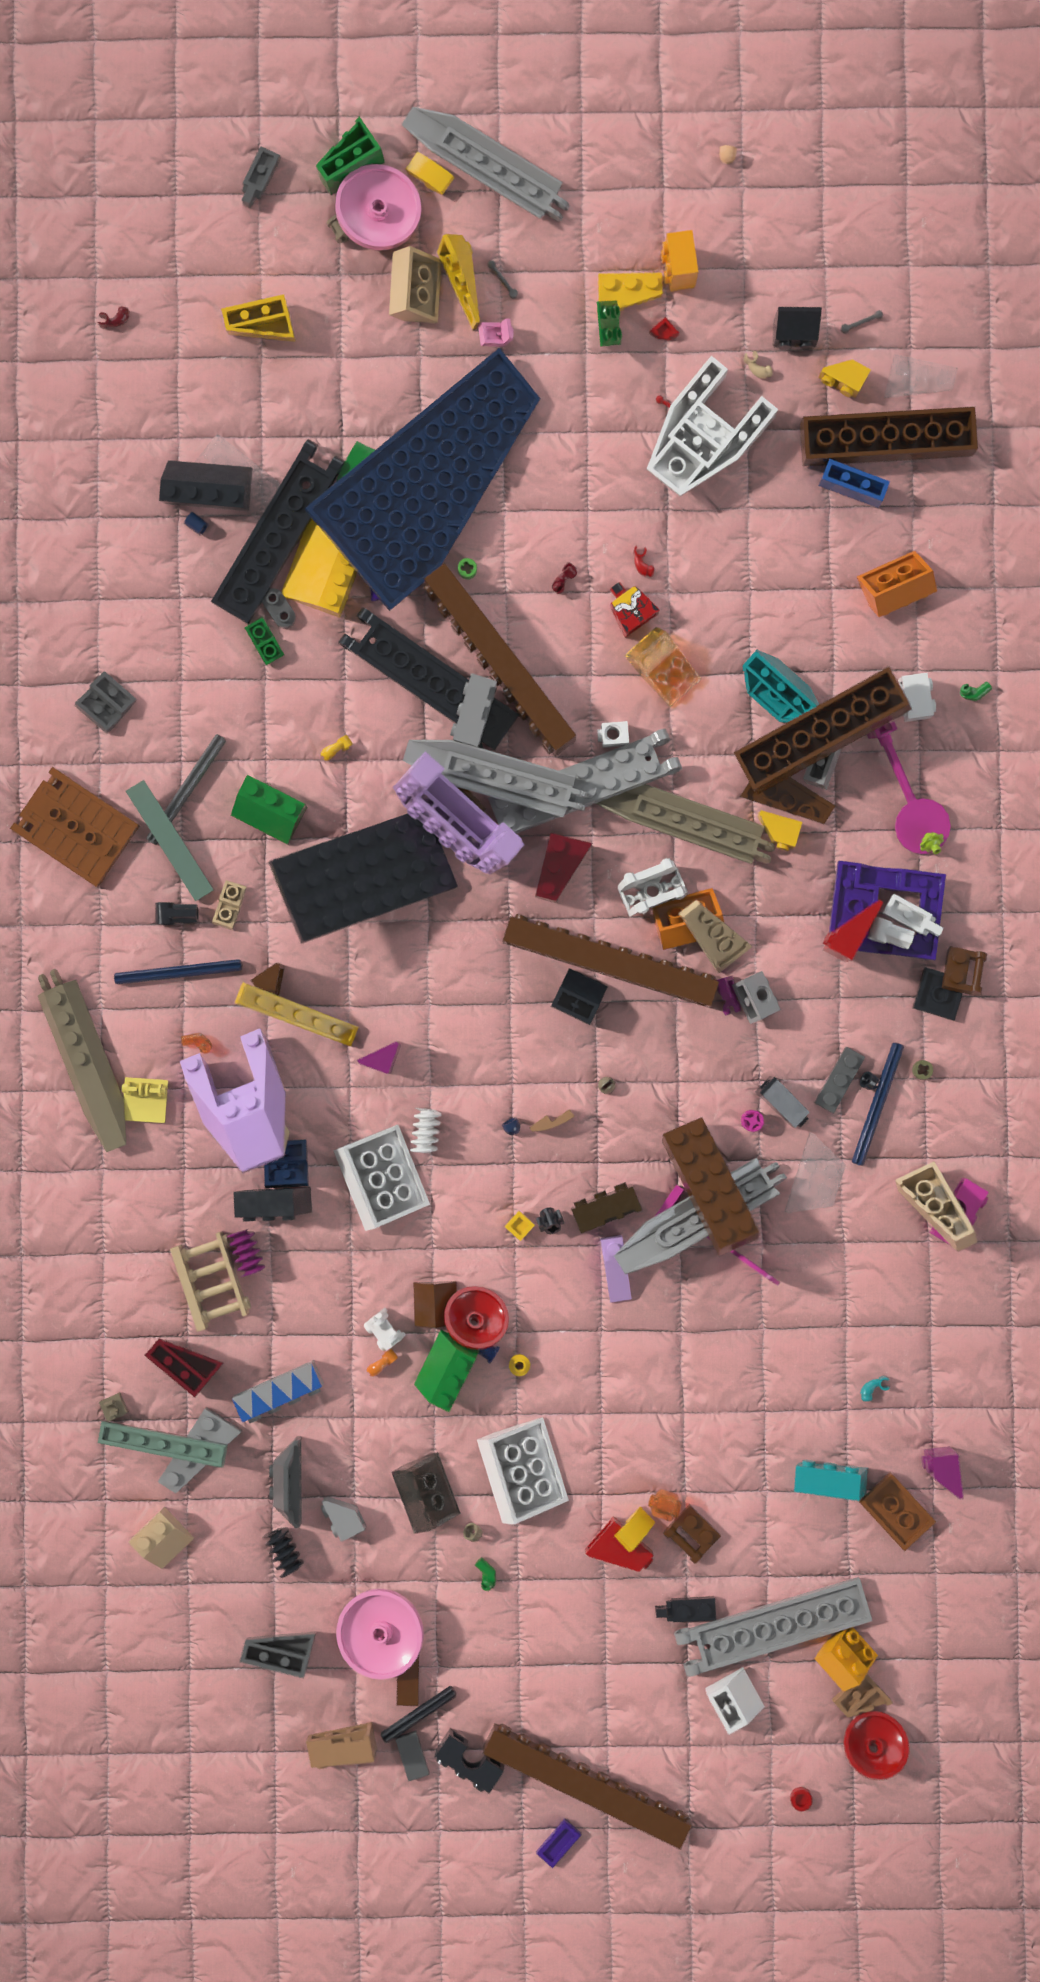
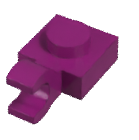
M733 975L718 979L717 991L722 996V999L725 1000L723 1013L725 1016L731 1014L730 1006L734 1007L735 1013L740 1012L741 1006L732 987L735 984Z

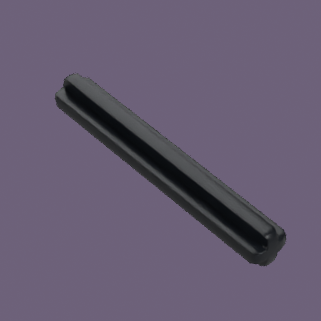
M448 1686L383 1730L381 1738L385 1743H389L457 1696L456 1691L452 1686Z

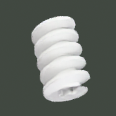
M415 1108L421 1111L419 1114L414 1115L415 1118L419 1119V1122L413 1123V1126L419 1129L412 1132V1135L418 1138L411 1140V1143L417 1147L410 1149V1151L418 1153L437 1151L438 1148L432 1145V1143L439 1142V1139L433 1135L439 1134L440 1130L434 1128V1126L440 1125L441 1122L435 1118L440 1117L442 1113L434 1109Z

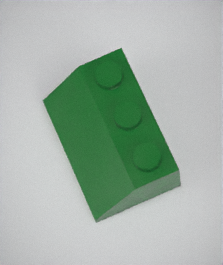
M247 775L237 794L230 816L288 845L307 806L291 796Z
M441 1329L414 1385L430 1404L450 1412L480 1349H470L462 1346L448 1332Z

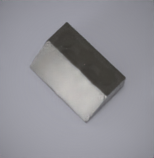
M438 1452L409 1462L391 1472L414 1533L432 1531L460 1514Z

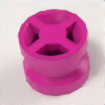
M748 1110L743 1113L741 1124L747 1131L755 1132L764 1125V1118L760 1112Z

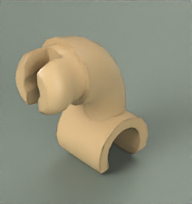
M753 351L754 360L748 359L747 353L745 354L744 362L756 377L766 379L772 376L771 366L763 367L756 364L758 358L756 351Z

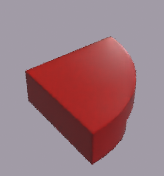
M665 317L649 331V334L659 340H671L679 336V331Z

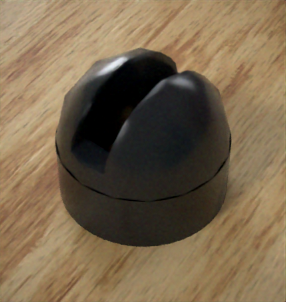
M868 1071L861 1076V1087L867 1090H874L878 1087L879 1079L875 1074Z

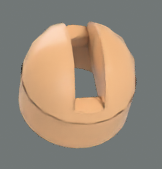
M729 145L721 146L719 153L721 161L725 164L732 163L736 158L737 148Z

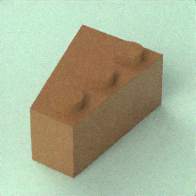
M372 1722L310 1734L306 1740L311 1768L324 1769L329 1766L374 1762L377 1751Z

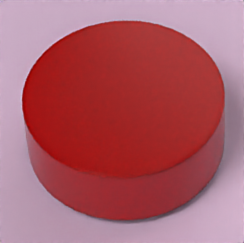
M797 1787L790 1794L791 1804L797 1811L803 1812L812 1806L813 1799L808 1789Z

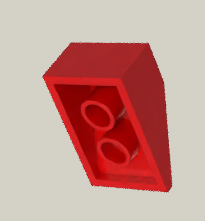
M879 900L872 903L834 931L828 932L822 943L825 945L823 951L844 962L852 961L883 902Z

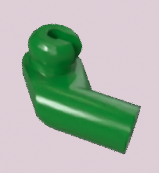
M987 681L978 688L964 684L960 688V695L964 699L978 701L992 690V686Z
M480 1557L475 1566L482 1572L481 1588L484 1591H490L496 1584V1571L487 1561Z

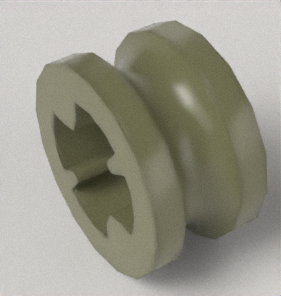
M919 1060L913 1065L912 1073L918 1079H928L933 1074V1066L926 1060ZM919 1065L928 1067V1070H925L927 1071L926 1075L918 1074L917 1070H920L918 1068Z

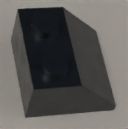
M778 307L773 321V347H779L781 350H788L791 347L810 350L816 347L819 340L822 307Z

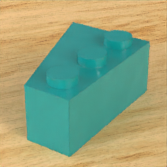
M803 1460L796 1465L794 1492L860 1501L867 1491L868 1468L841 1466L835 1463L817 1464L813 1460Z

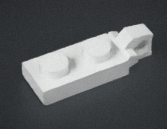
M895 894L892 895L882 913L925 936L929 932L938 937L944 929L934 923L936 918L932 914Z

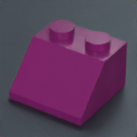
M950 1446L924 1449L925 1456L921 1457L923 1469H926L927 1473L959 1499H963L958 1453Z

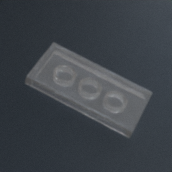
M219 434L214 437L195 461L196 463L252 467L249 511L246 512L257 521L261 518L280 486L278 481Z

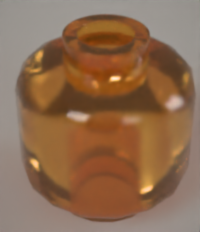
M663 1489L658 1490L656 1495L652 1494L648 1503V1507H651L652 1515L666 1521H672L674 1517L677 1518L682 1506V1501H679L677 1494Z

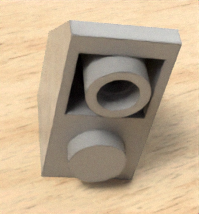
M329 1496L323 1499L322 1512L326 1518H330L333 1524L331 1525V1530L336 1538H340L341 1542L365 1530L366 1524L357 1506Z

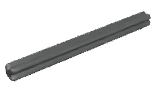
M216 734L165 809L164 812L171 823L226 743V739L221 735ZM150 832L147 840L154 845L158 844L154 835Z

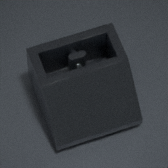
M569 968L551 1007L590 1025L608 986Z

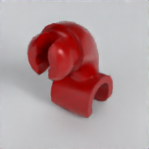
M636 545L633 551L635 567L642 576L652 577L654 575V566H648L642 560L646 555L647 548L644 547V553L640 555L636 552Z

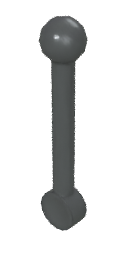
M492 260L489 261L488 268L493 269L508 289L509 296L515 299L518 295L517 290L511 288L496 268V263Z
M878 310L874 315L850 325L843 324L841 332L846 334L856 326L876 318L881 319L883 312Z

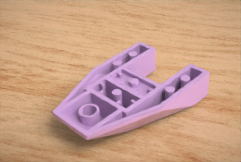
M261 1029L240 1036L255 1081L221 1095L217 1094L209 1066L200 1053L180 1061L185 1080L204 1126L242 1173L284 1156L286 1093L268 1040Z

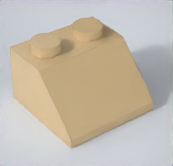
M164 1506L128 1543L145 1560L163 1569L194 1537Z

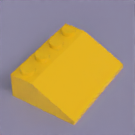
M311 519L303 533L281 593L287 599L340 618L357 572L313 519Z

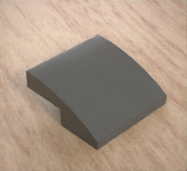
M104 671L90 684V689L75 702V707L107 734L136 702V698Z

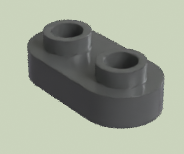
M270 588L262 601L265 608L280 628L287 629L292 627L296 621L293 609L281 591ZM274 595L277 597L276 601H269L270 596ZM283 613L288 614V618L285 620L281 619Z

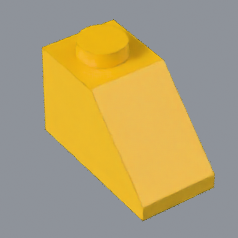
M762 810L758 812L757 817L761 824L765 826L764 830L771 842L777 844L776 848L789 851V848L793 849L796 846L802 825L801 821Z

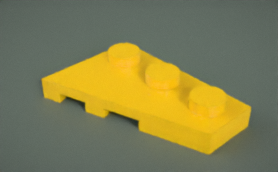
M598 273V301L617 300L620 311L626 307L635 304L639 305L662 297V273Z

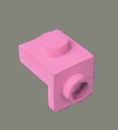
M505 319L501 323L481 322L478 325L481 346L504 347L513 339L514 330L510 319Z

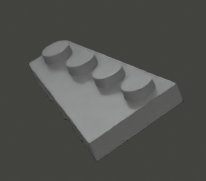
M206 1407L187 1437L228 1445L242 1430ZM173 1458L158 1482L172 1492L177 1493L206 1464Z

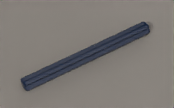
M236 959L119 972L114 974L115 984H127L236 972L242 970V961Z
M892 1043L852 1159V1163L856 1165H864L904 1049L902 1044Z

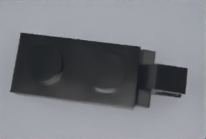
M715 1597L671 1598V1600L666 1601V1605L655 1606L656 1618H667V1622L716 1620Z

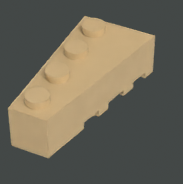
M931 1162L895 1180L898 1192L957 1252L977 1243L972 1225L935 1162Z

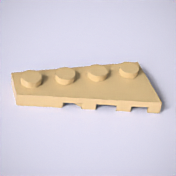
M697 900L679 913L718 973L753 947Z

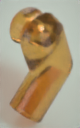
M202 1033L181 1036L183 1046L195 1045L203 1054L209 1053L212 1048L211 1041Z

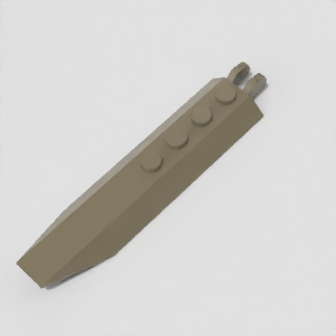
M647 784L595 803L628 821L749 864L753 863V859L765 864L771 862V856L757 851V847L769 852L775 850V844L761 839L765 826Z
M53 969L50 975L56 987L51 988L46 975H39L38 980L44 992L38 995V999L84 1115L105 1151L109 1152L127 1144L124 1099L77 980L63 984L58 970Z

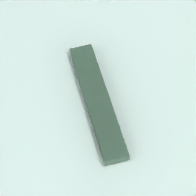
M145 780L126 790L129 798L194 900L197 901L212 892L214 889Z
M101 1421L98 1443L221 1468L224 1467L228 1447L225 1444L107 1421Z

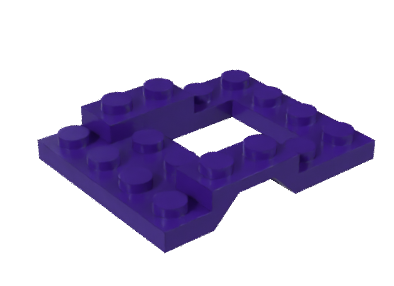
M838 861L829 933L872 903L878 901L879 889L920 893L919 908L932 914L936 918L934 923L940 926L946 874L899 868H883L862 863ZM868 930L858 949L860 952L936 960L938 937L929 932L927 936L916 932L909 949H904L887 942L880 943L867 938Z

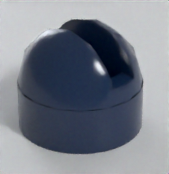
M517 1117L511 1118L502 1124L504 1131L508 1135L518 1134L521 1128Z

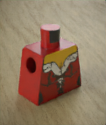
M619 582L610 589L616 598L611 602L610 608L625 638L659 614V608L636 586L626 591Z

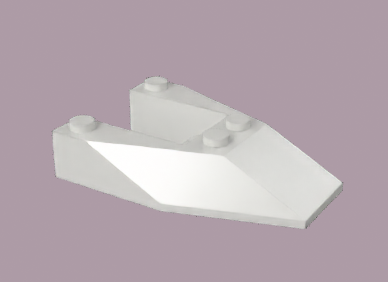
M712 356L671 404L647 467L651 474L679 496L687 493L737 461L764 432L778 412L774 405L761 396L734 429L705 406L704 403L725 379L728 371L724 365Z

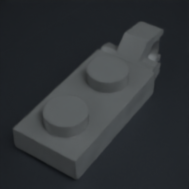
M262 146L259 148L243 181L242 192L245 193L242 198L243 206L251 209L255 199L260 200L281 159L279 154Z

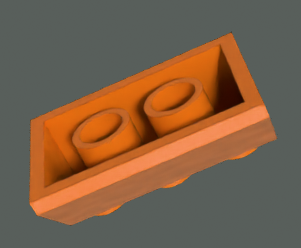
M916 551L857 576V580L870 608L878 617L888 615L890 612L908 606L919 599L926 598L937 592L933 570Z
M713 888L691 893L683 899L670 900L651 908L663 950L697 942L679 914L696 900L724 922L723 914Z

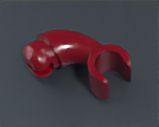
M120 306L118 313L113 318H109L104 312L99 313L100 318L107 319L104 323L97 322L99 327L106 329L109 326L123 325L129 318V309Z
M570 562L564 565L562 573L552 584V589L556 594L563 593L566 580L568 578L573 579L577 575L576 567Z

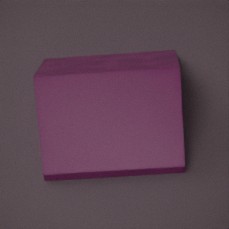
M396 1041L357 1061L366 1067L391 1074L401 1044L399 1041Z

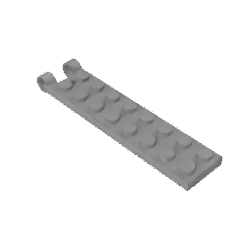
M657 730L648 737L559 770L576 775L574 789L590 793L588 798L571 794L570 802L580 803L587 807L679 772L682 769V765L678 757L670 758L664 761L663 764H660L654 750L655 747L665 745L671 740L667 730ZM649 756L652 759L650 761H646L645 758ZM489 797L498 824L500 825L504 822L516 834L560 817ZM568 807L565 815L577 811L578 809Z
M856 1577L692 1628H682L675 1631L674 1635L678 1645L697 1641L702 1659H693L683 1664L686 1676L691 1677L872 1621V1617L860 1578ZM705 1644H710V1648L705 1649Z

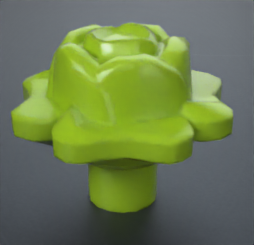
M926 833L924 838H922V843H920V850L939 854L941 852L940 844L944 841L943 834Z

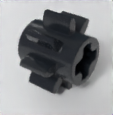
M552 1207L541 1210L539 1213L540 1217L536 1218L540 1231H545L547 1234L559 1232L561 1225L564 1224L560 1210L555 1211Z

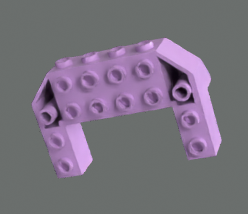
M425 751L393 786L403 806L407 809V813L412 818L419 819L423 823L425 830L431 834L434 833L440 838L439 841L444 847H450L461 862H466L489 875L507 865L523 847L522 839L504 822L497 825L441 774L445 769Z

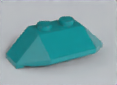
M756 650L743 664L747 693L777 721L788 723L820 705L811 687L779 658Z

